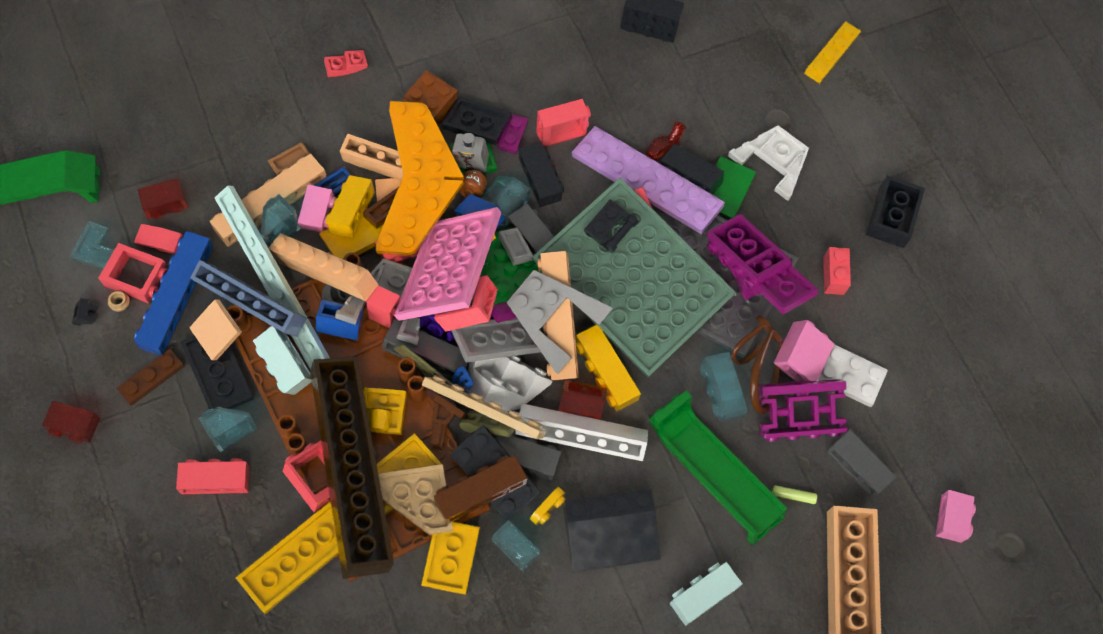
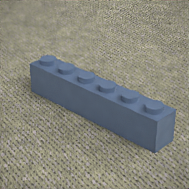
M199 260L190 279L283 333L298 337L307 320L303 315L205 261Z

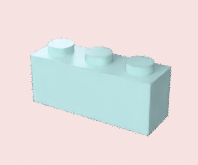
M271 326L253 340L257 347V354L264 358L267 363V370L275 376L278 381L277 386L283 393L295 395L312 382L308 368L286 333Z
M727 562L721 566L719 563H716L708 569L710 574L704 578L699 575L690 582L692 586L685 591L681 588L672 595L674 599L669 604L685 626L742 585V582Z

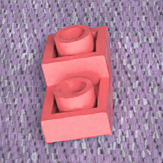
M364 50L345 51L344 56L325 57L324 59L328 77L343 76L368 67Z
M141 224L134 243L138 246L155 248L160 252L176 254L178 242L183 235L168 229Z

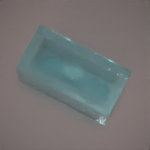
M509 520L492 535V541L523 572L540 555V550Z

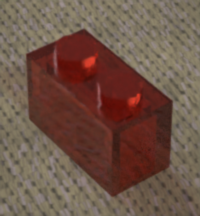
M178 178L137 189L142 209L147 219H157L162 217V215L178 213L188 208L183 188Z
M565 379L559 411L601 420L607 388Z
M52 401L42 426L48 431L47 434L53 437L61 438L62 435L69 437L68 440L81 444L82 441L90 443L100 418L94 412Z

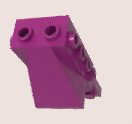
M741 214L707 232V248L709 252L715 255L723 266L729 268L745 300L754 295L762 294L784 315L818 295V289L792 266L791 259Z

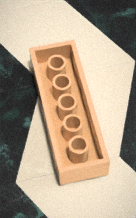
M833 506L827 511L829 634H881L877 509Z

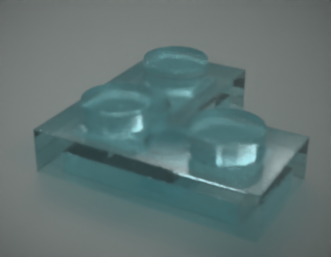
M88 221L70 254V258L103 270L114 251L102 246L109 229L106 226Z

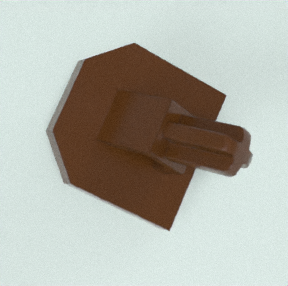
M429 389L426 396L435 402L431 444L441 446L444 444L446 427L449 426L453 418L457 417L462 421L463 419L465 420L466 414L458 409V406L455 404L456 401L441 394L438 395Z

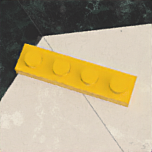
M845 21L808 66L804 74L820 84L856 40L861 31Z

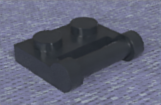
M609 199L586 226L584 232L606 250L613 253L617 249V244L639 221L635 216L627 213ZM621 219L624 220V225L613 238L607 240L605 237Z

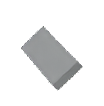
M518 227L499 232L498 237L513 265L533 261V255Z

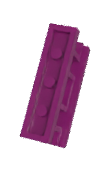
M828 379L759 384L760 403H769L770 422L759 423L761 428L759 435L766 438V441H778L779 437L796 440L804 435H807L808 438H819L820 434H828V436L835 437L841 436V433L848 432L847 427H845L846 418L836 417L835 398H845L844 390H847L846 381ZM835 391L827 393V404L819 405L818 395L809 394V392ZM794 394L785 396L786 407L777 408L776 398L767 397L768 395ZM810 400L811 419L794 420L793 401ZM819 413H828V422L837 424L811 427L819 425ZM777 416H786L787 426L795 427L769 430L778 428Z

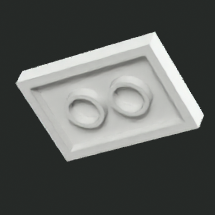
M834 345L818 380L846 381L847 390H844L846 396L872 407L888 370Z

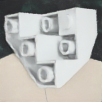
M517 355L469 362L468 374L474 382L469 394L471 395V392L484 397L483 401L490 403V401L502 405V410L505 411L520 409L522 404H527L550 386L552 380L546 376L547 372L538 367L534 369L521 362V358Z

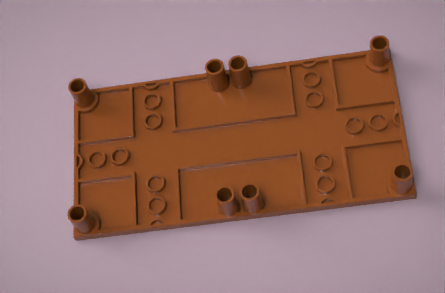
M356 253L345 255L343 260L364 268L360 257ZM311 279L291 289L316 332V315L323 300L322 291L326 284L316 279ZM366 302L363 307V321L358 340L316 332L330 358L357 357L363 389L366 387L403 390L408 393L402 435L371 432L376 464L415 433L440 463L443 464L446 486L450 488L457 484V480L468 476L450 455L458 446L448 427H446L444 444L441 446L431 444L435 402L426 396L428 389L422 386L424 379L416 368L414 360L411 358L402 359L381 349L389 328L369 319ZM236 305L227 308V311L242 331L235 339V342L289 455L294 453L298 455L310 443L314 442L316 444L321 441L312 382L295 395L283 393L277 386L278 381L275 376L267 370V363L264 358L257 354V347L253 342L254 339L269 329L271 325ZM286 334L310 372V368L291 335ZM318 456L296 469L314 495L328 487L325 465ZM486 504L453 522L465 524L490 511V507ZM395 509L386 514L393 560L431 541L432 535L426 533ZM359 577L348 578V580L352 582Z

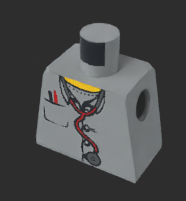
M471 133L456 134L451 153L458 167L486 172L489 151L485 139L475 137Z

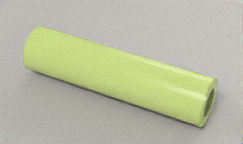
M773 485L772 493L777 497L815 504L817 500L816 493Z

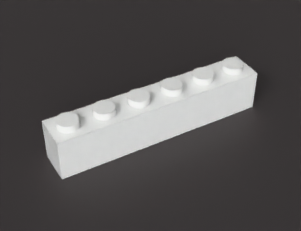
M522 404L520 414L522 419L537 421L541 423V428L547 430L544 438L540 440L643 461L648 440V430ZM518 430L515 432L517 435L531 437Z

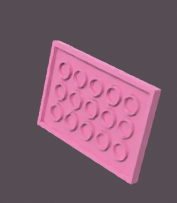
M498 207L437 221L423 241L394 314L398 321L464 309L470 306L501 216V211Z

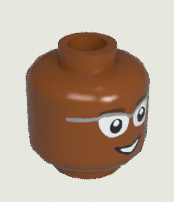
M469 170L463 175L464 184L459 191L465 198L469 194L480 198L486 189L487 179L481 171Z

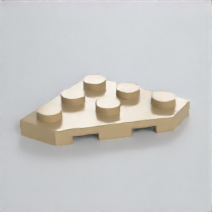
M443 464L378 474L382 499L385 503L429 535L453 532L452 522L446 525L433 497L436 495L437 490L446 486Z

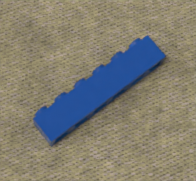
M186 231L184 237L180 238L178 250L169 261V269L167 273L162 275L160 288L153 294L152 305L144 313L143 324L135 332L134 340L139 349L158 355L165 353L197 284L190 277L199 260L207 262L213 249L210 238Z

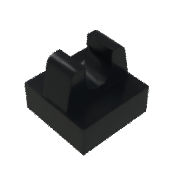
M81 298L75 304L72 324L78 326L93 324L96 318L90 317L88 312L96 313L98 308L90 304L89 300Z

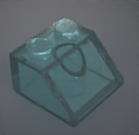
M498 176L480 198L498 205L505 218L501 225L506 227L508 216L523 207L530 200V188L515 177Z
M280 194L270 198L265 206H263L261 235L267 247L273 243L280 233L291 237L301 229L298 224L296 210Z
M216 407L215 409L205 411L202 417L198 418L219 452H222L258 429L249 412Z

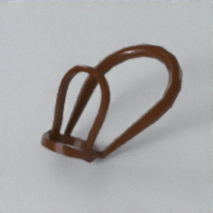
M758 315L755 319L760 325L735 345L731 352V359L733 363L743 365L757 356L750 377V398L754 410L760 414H765L769 411V403L761 405L759 400L760 371L770 341L775 340L779 343L778 355L783 339L769 324L767 319ZM765 329L768 334L760 345L746 358L737 360L736 354L739 349L761 330ZM775 365L772 383H780L781 369ZM768 395V397L777 398V395Z

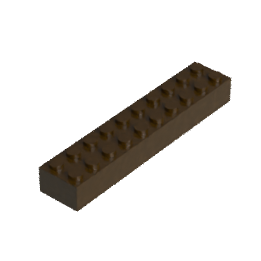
M357 357L314 359L310 374L342 577L345 579L389 573L394 560Z

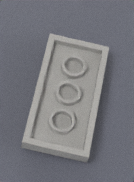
M518 318L497 323L494 319L489 320V322L451 330L465 362L541 352Z

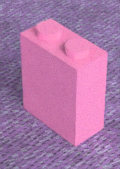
M811 321L793 322L774 364L795 382L818 380L834 343L828 339L826 334L820 332Z

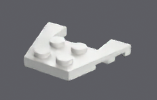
M776 126L759 135L756 139L750 142L747 141L741 147L732 149L728 157L736 163L743 165L753 153L785 176L775 187L774 191L788 201L792 196L809 148L783 128Z

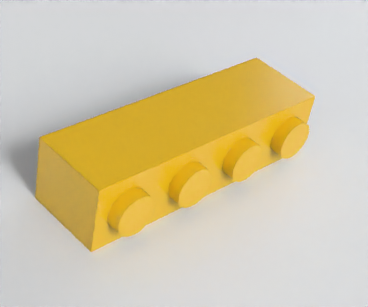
M595 325L577 334V353L579 355L582 354L585 358L586 368L589 372L594 373L596 377L595 382L599 389H603L606 393V400L609 406L614 407L618 412L637 402L641 393L602 329Z

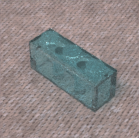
M726 352L705 357L700 369L702 376L706 377L708 383L706 385L709 397L712 396L714 402L712 405L714 415L718 416L719 422L744 417L748 409L730 353Z

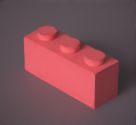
M239 458L231 459L230 462H222L219 459L199 462L195 459H189L185 463H178L176 489L180 494L248 493L250 467L246 461Z

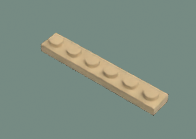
M434 375L433 377L424 378L422 386L535 439L544 438L547 430L541 428V423L532 419L526 421L521 418L522 415L518 412L502 410V405L493 401L487 403L483 401V396L473 392L470 395L464 392V387L457 384H452L451 386L445 383L446 379Z

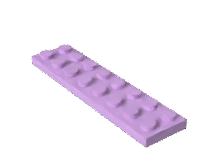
M596 126L592 128L572 151V157L613 182L621 177L633 190L643 187L650 204L701 235L724 207V201Z

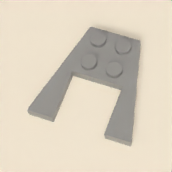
M383 258L370 274L378 283V286L400 295L401 299L412 268ZM350 296L345 301V305L340 310L338 309L335 318L356 325L365 301L355 296ZM420 317L403 320L397 339L417 345L419 341Z
M533 270L507 301V304L553 370L559 374L572 357L543 334L540 329L567 298L599 325L613 308Z

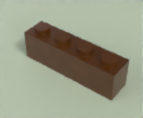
M504 456L496 461L497 464L491 467L484 466L477 470V474L472 477L464 476L456 481V485L450 488L445 486L437 490L436 495L433 496L434 502L446 525L527 484V477L516 456Z

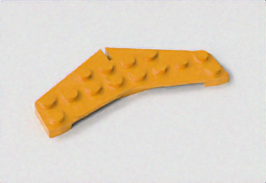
M390 101L389 111L403 178L377 239L376 253L413 255L463 186L464 177L427 105L415 102Z

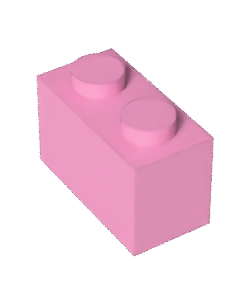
M312 185L307 186L298 219L301 229L321 233L328 228L326 217L331 212V209H333L336 199L331 189Z
M951 490L941 495L936 529L937 537L960 543L971 537L973 532L971 519L976 511L974 496Z

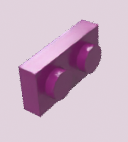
M512 114V119L500 138L499 150L517 154L528 124V118Z

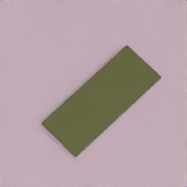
M404 344L393 348L404 358L414 360L415 366L428 377L437 375L446 379ZM446 379L445 383L452 386L453 383Z

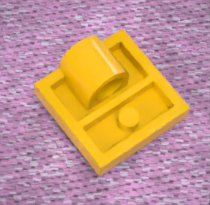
M364 387L363 392L370 431L373 433L402 435L407 391Z

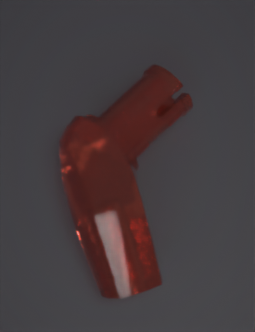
M675 122L669 136H662L653 140L646 151V156L657 161L666 155L674 144L680 146L679 140L686 126L681 122Z

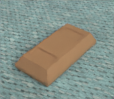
M303 142L267 161L278 176L282 170L290 168L300 158L306 157L310 153Z

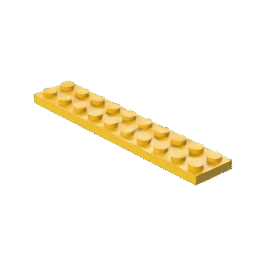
M414 433L376 465L378 474L441 465V463ZM331 501L236 577L237 581L264 614L268 613L339 554ZM383 501L386 515L393 508Z

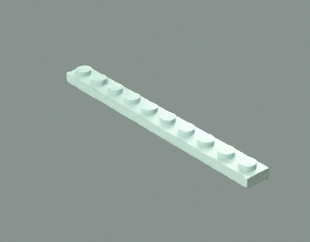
M227 186L215 197V200L268 295L307 318L234 186ZM307 318L298 337L292 336L311 370L314 359H327L330 357Z

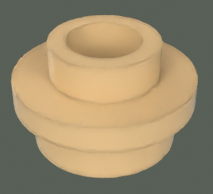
M115 291L108 298L109 307L116 312L125 310L130 304L129 296L122 291ZM118 300H123L120 304H116Z

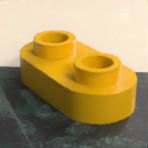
M557 487L532 514L530 520L535 525L539 523L543 525L551 516L549 512L554 507L558 509L566 500L563 497L565 492L560 487Z

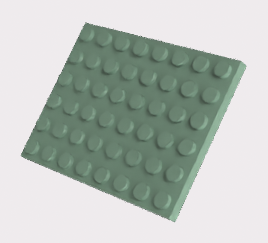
M621 177L532 257V260L538 265L541 253L568 252L571 288L613 308L600 325L593 319H591L592 322L602 329L603 333L647 378L736 294ZM609 199L627 213L635 216L639 221L617 244V249L613 253L606 250L584 232L586 226ZM621 219L605 238L611 240L624 225L625 221Z

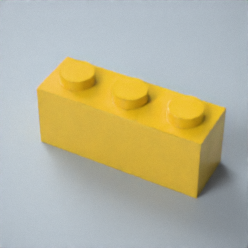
M349 175L346 182L342 184L341 192L334 201V207L326 217V225H328L330 234L354 238L364 217L363 212L367 210L375 194L371 179Z

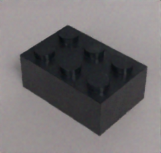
M626 0L620 29L646 37L657 38L664 42L674 43L684 2L676 0Z
M887 175L880 186L866 235L904 248L912 237L925 188Z

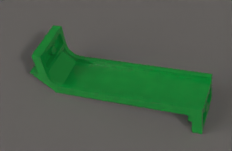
M64 150L1 164L0 205L64 191L78 193L90 203L98 202V194L100 193L98 177L100 169L95 164V155Z
M687 391L681 395H675L668 404L660 407L648 421L661 443L748 532L746 540L752 546L755 545L784 520L787 507L696 417L691 408L692 396Z

